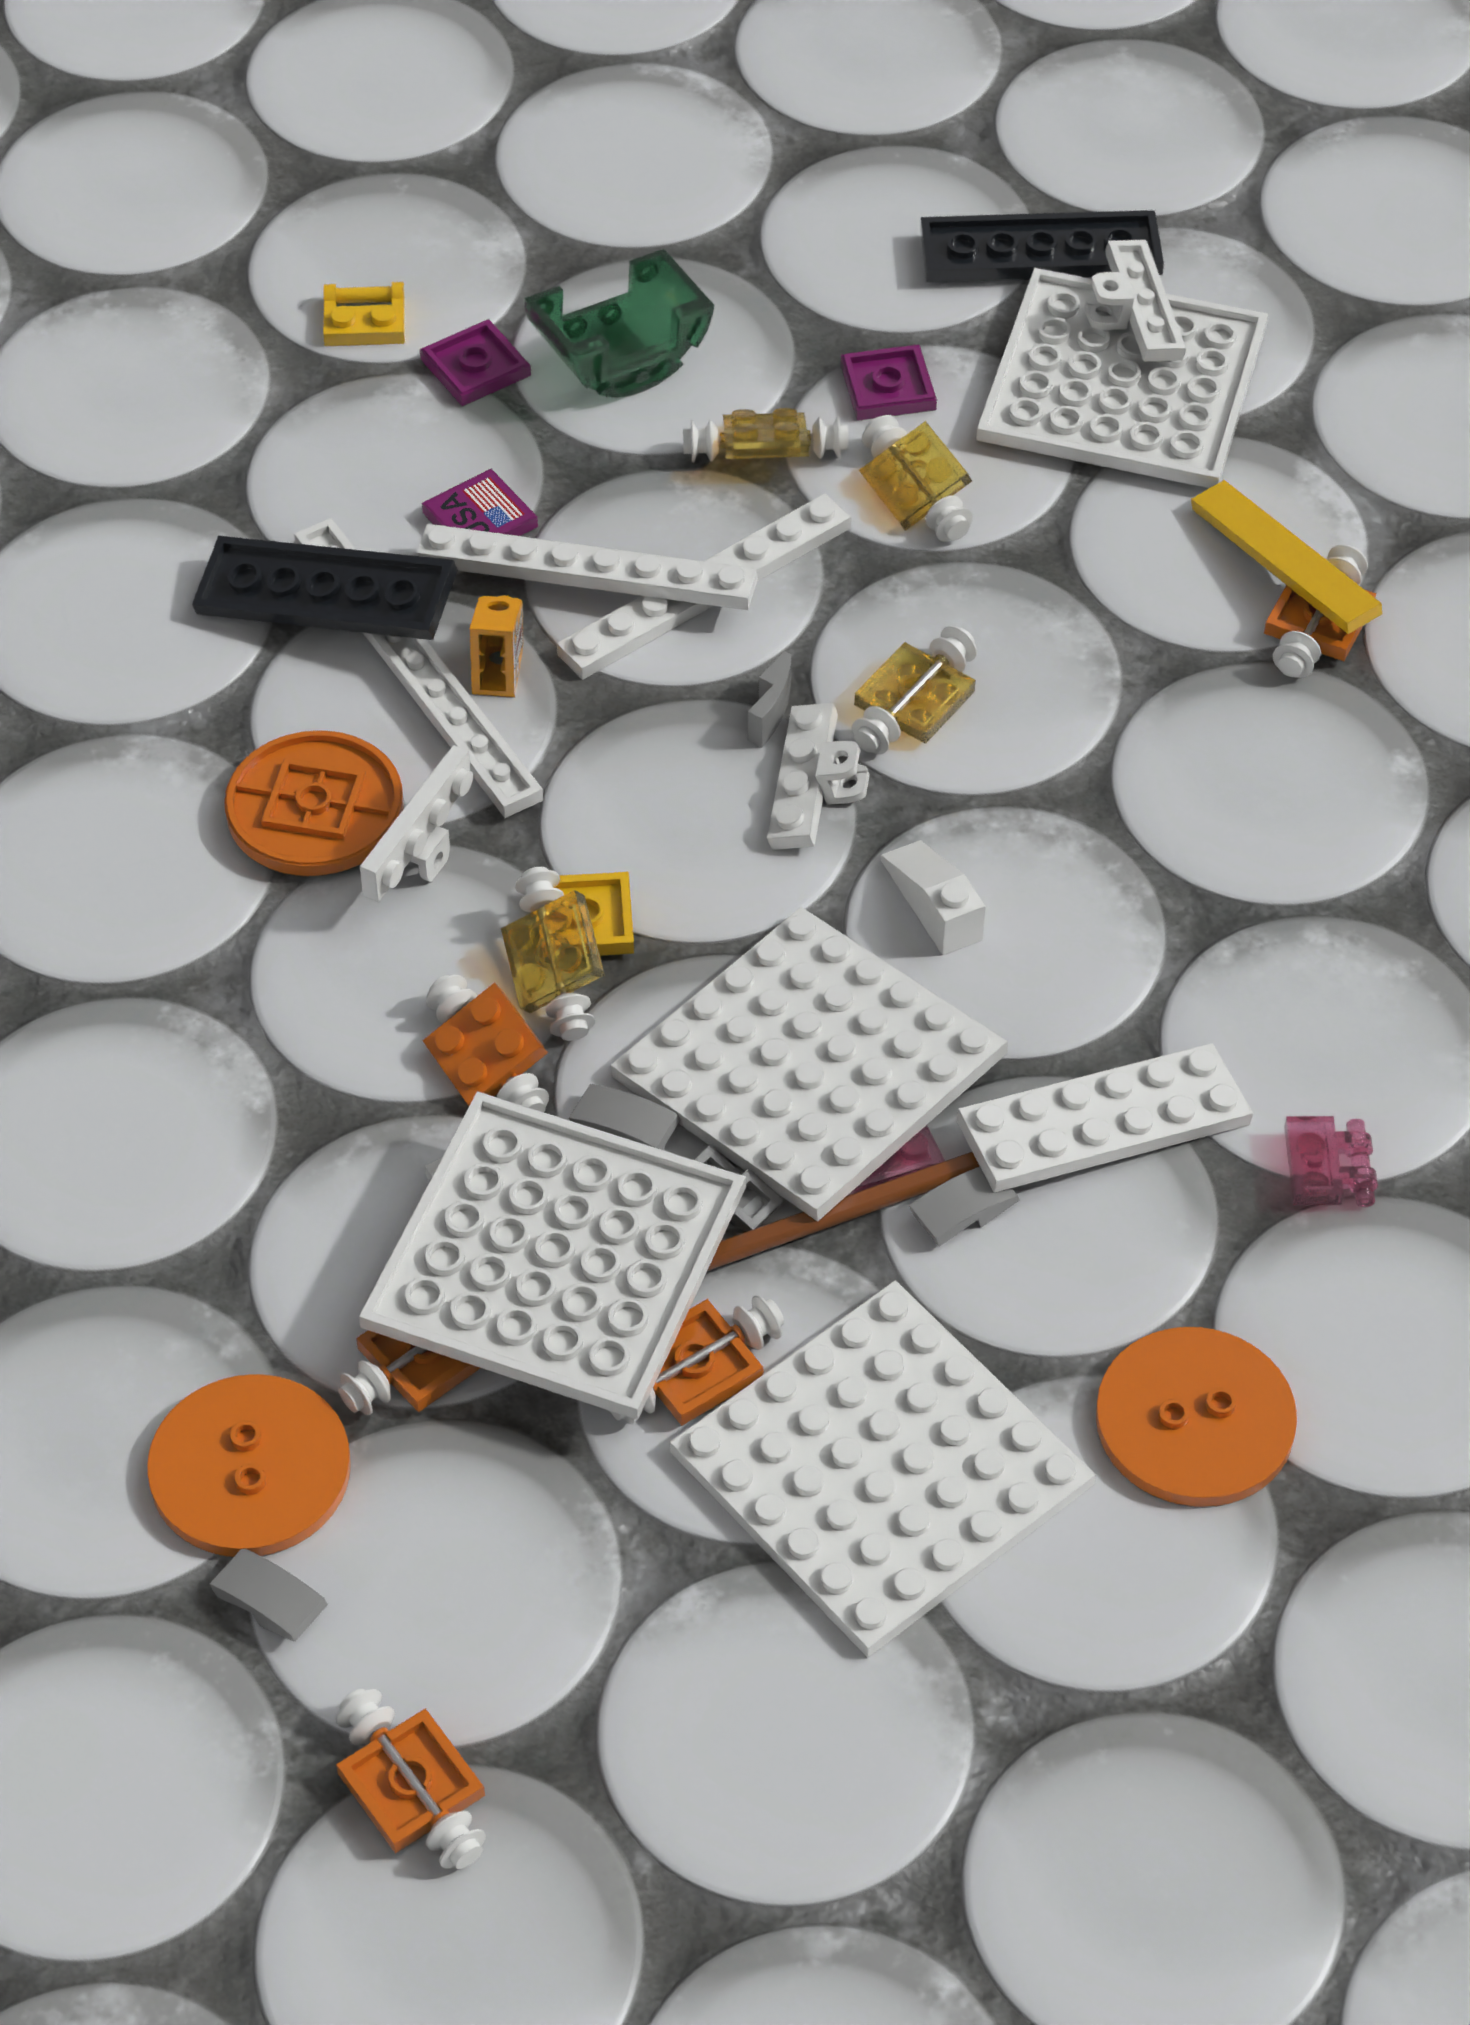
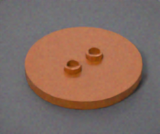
M334 731L292 733L260 746L237 766L228 782L224 800L228 828L240 849L251 859L269 869L300 876L328 875L362 864L404 808L401 779L391 760L369 742L349 734Z
M1176 1327L1154 1332L1140 1338L1125 1348L1112 1361L1100 1384L1096 1405V1425L1101 1444L1112 1464L1135 1486L1152 1496L1168 1502L1186 1506L1208 1507L1230 1504L1249 1497L1263 1489L1278 1475L1291 1453L1297 1426V1410L1293 1393L1286 1378L1275 1363L1261 1350L1237 1336L1219 1330L1203 1327Z
M261 1374L239 1375L221 1379L201 1387L181 1400L158 1427L150 1446L147 1462L151 1495L165 1523L175 1534L191 1545L210 1553L234 1557L241 1549H247L260 1556L273 1554L297 1545L310 1537L337 1510L347 1490L351 1469L347 1434L339 1416L331 1405L316 1392L298 1382L278 1376Z

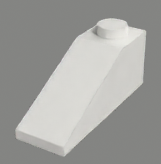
M921 840L881 855V862L942 956L983 940L986 906L964 873Z

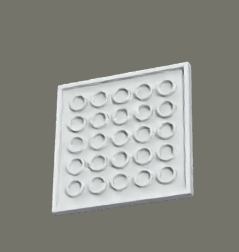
M1034 268L979 421L976 441L1206 488L1219 483L1266 330L1268 313L1166 294L1186 346L1183 360L1144 361L1130 321L1128 322L1127 329L1101 330L1090 326L1084 307L1088 299L1096 297L1091 285L1092 279ZM1104 286L1106 290L1111 291L1112 286ZM1105 311L1097 312L1101 316H1110Z
M800 907L610 1066L612 1078L638 1096L677 1113L680 1118L679 1125L706 1144L711 1145L746 1171L749 1168L772 1190L816 1221H819L1008 1053V1041L809 911Z
M477 1091L359 1315L360 1328L638 1420L744 1193L746 1177Z
M896 1280L670 1441V1453L867 1658L1094 1486L1096 1474Z

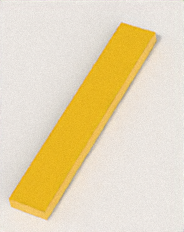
M1226 480L1191 498L1193 511L1347 634L1382 615V603Z

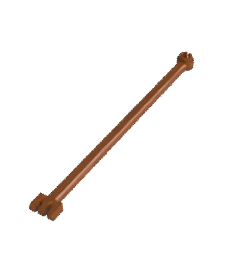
M969 1152L848 1195L819 1221H816L805 1212H800L727 1238L720 1242L707 1271L927 1193L956 1176L980 1167L973 1152Z

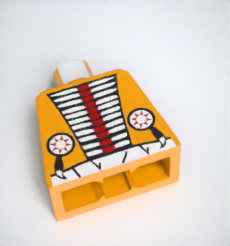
M506 595L498 597L481 596L478 598L470 624L472 694L515 697L523 652L522 600ZM501 651L502 663H492L489 659L490 655Z

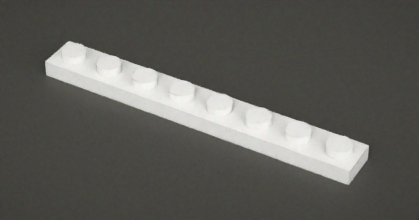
M824 493L706 559L705 562L757 568V581L851 529V516ZM640 596L558 642L557 655L584 680L708 610L713 605Z
M427 524L416 552L417 556L454 560L458 571L749 610L757 584V568Z

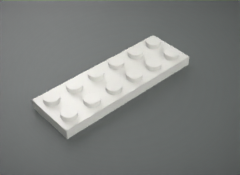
M1210 1043L958 1109L956 1121L990 1187L995 1193L1250 1125L1253 1112L1214 1044Z

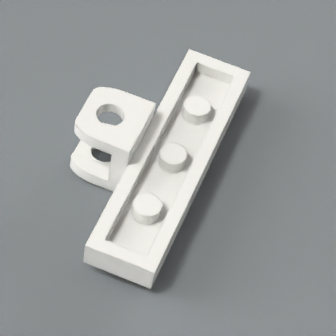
M1108 241L1105 254L1112 272H1102L1092 276L1091 285L1096 297L1088 299L1084 307L1090 326L1101 330L1127 329L1128 322L1130 321L1144 361L1183 360L1186 346L1147 241ZM1104 286H1112L1111 291L1106 290ZM1105 311L1110 316H1101L1097 312Z
M834 703L791 707L767 836L772 850L815 847L823 796L827 805L852 803L866 796L869 772L866 766L858 764L860 753L858 744L853 741H833L838 716ZM839 756L848 757L847 760L841 764L838 759ZM849 780L857 781L851 788L843 787L844 783Z
M455 745L450 748L360 865L363 896L379 902L389 888L397 886L403 875L404 868L410 861L418 864L420 877L429 882L433 881L445 865L450 852L449 830L440 826L446 821L450 808L457 798L466 795L471 787L473 773L470 771L468 750Z

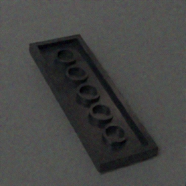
M1155 210L921 217L920 232L926 282L1031 279L1034 268L1080 277H1092L1097 273L1112 272L1105 251L1108 241L1146 240L1159 275H1163L1164 260Z
M218 536L192 606L196 614L433 640L458 569L454 560Z

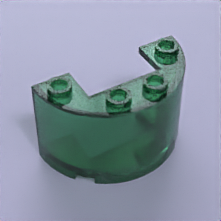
M665 249L629 261L627 293L563 315L564 290L560 286L524 298L525 311L530 323L586 388L595 390L600 396L613 398L631 396L646 391L660 384L684 365L680 360L692 345L698 348L709 329L715 306Z

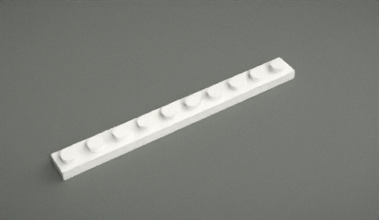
M332 518L294 533L296 544L356 550ZM363 633L450 747L455 745L469 751L470 771L473 773L474 779L504 818L543 801L542 787L426 639Z

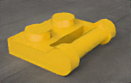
M404 281L391 282V286L336 288V284L323 285V336L325 346L405 344ZM392 302V305L337 306V304Z

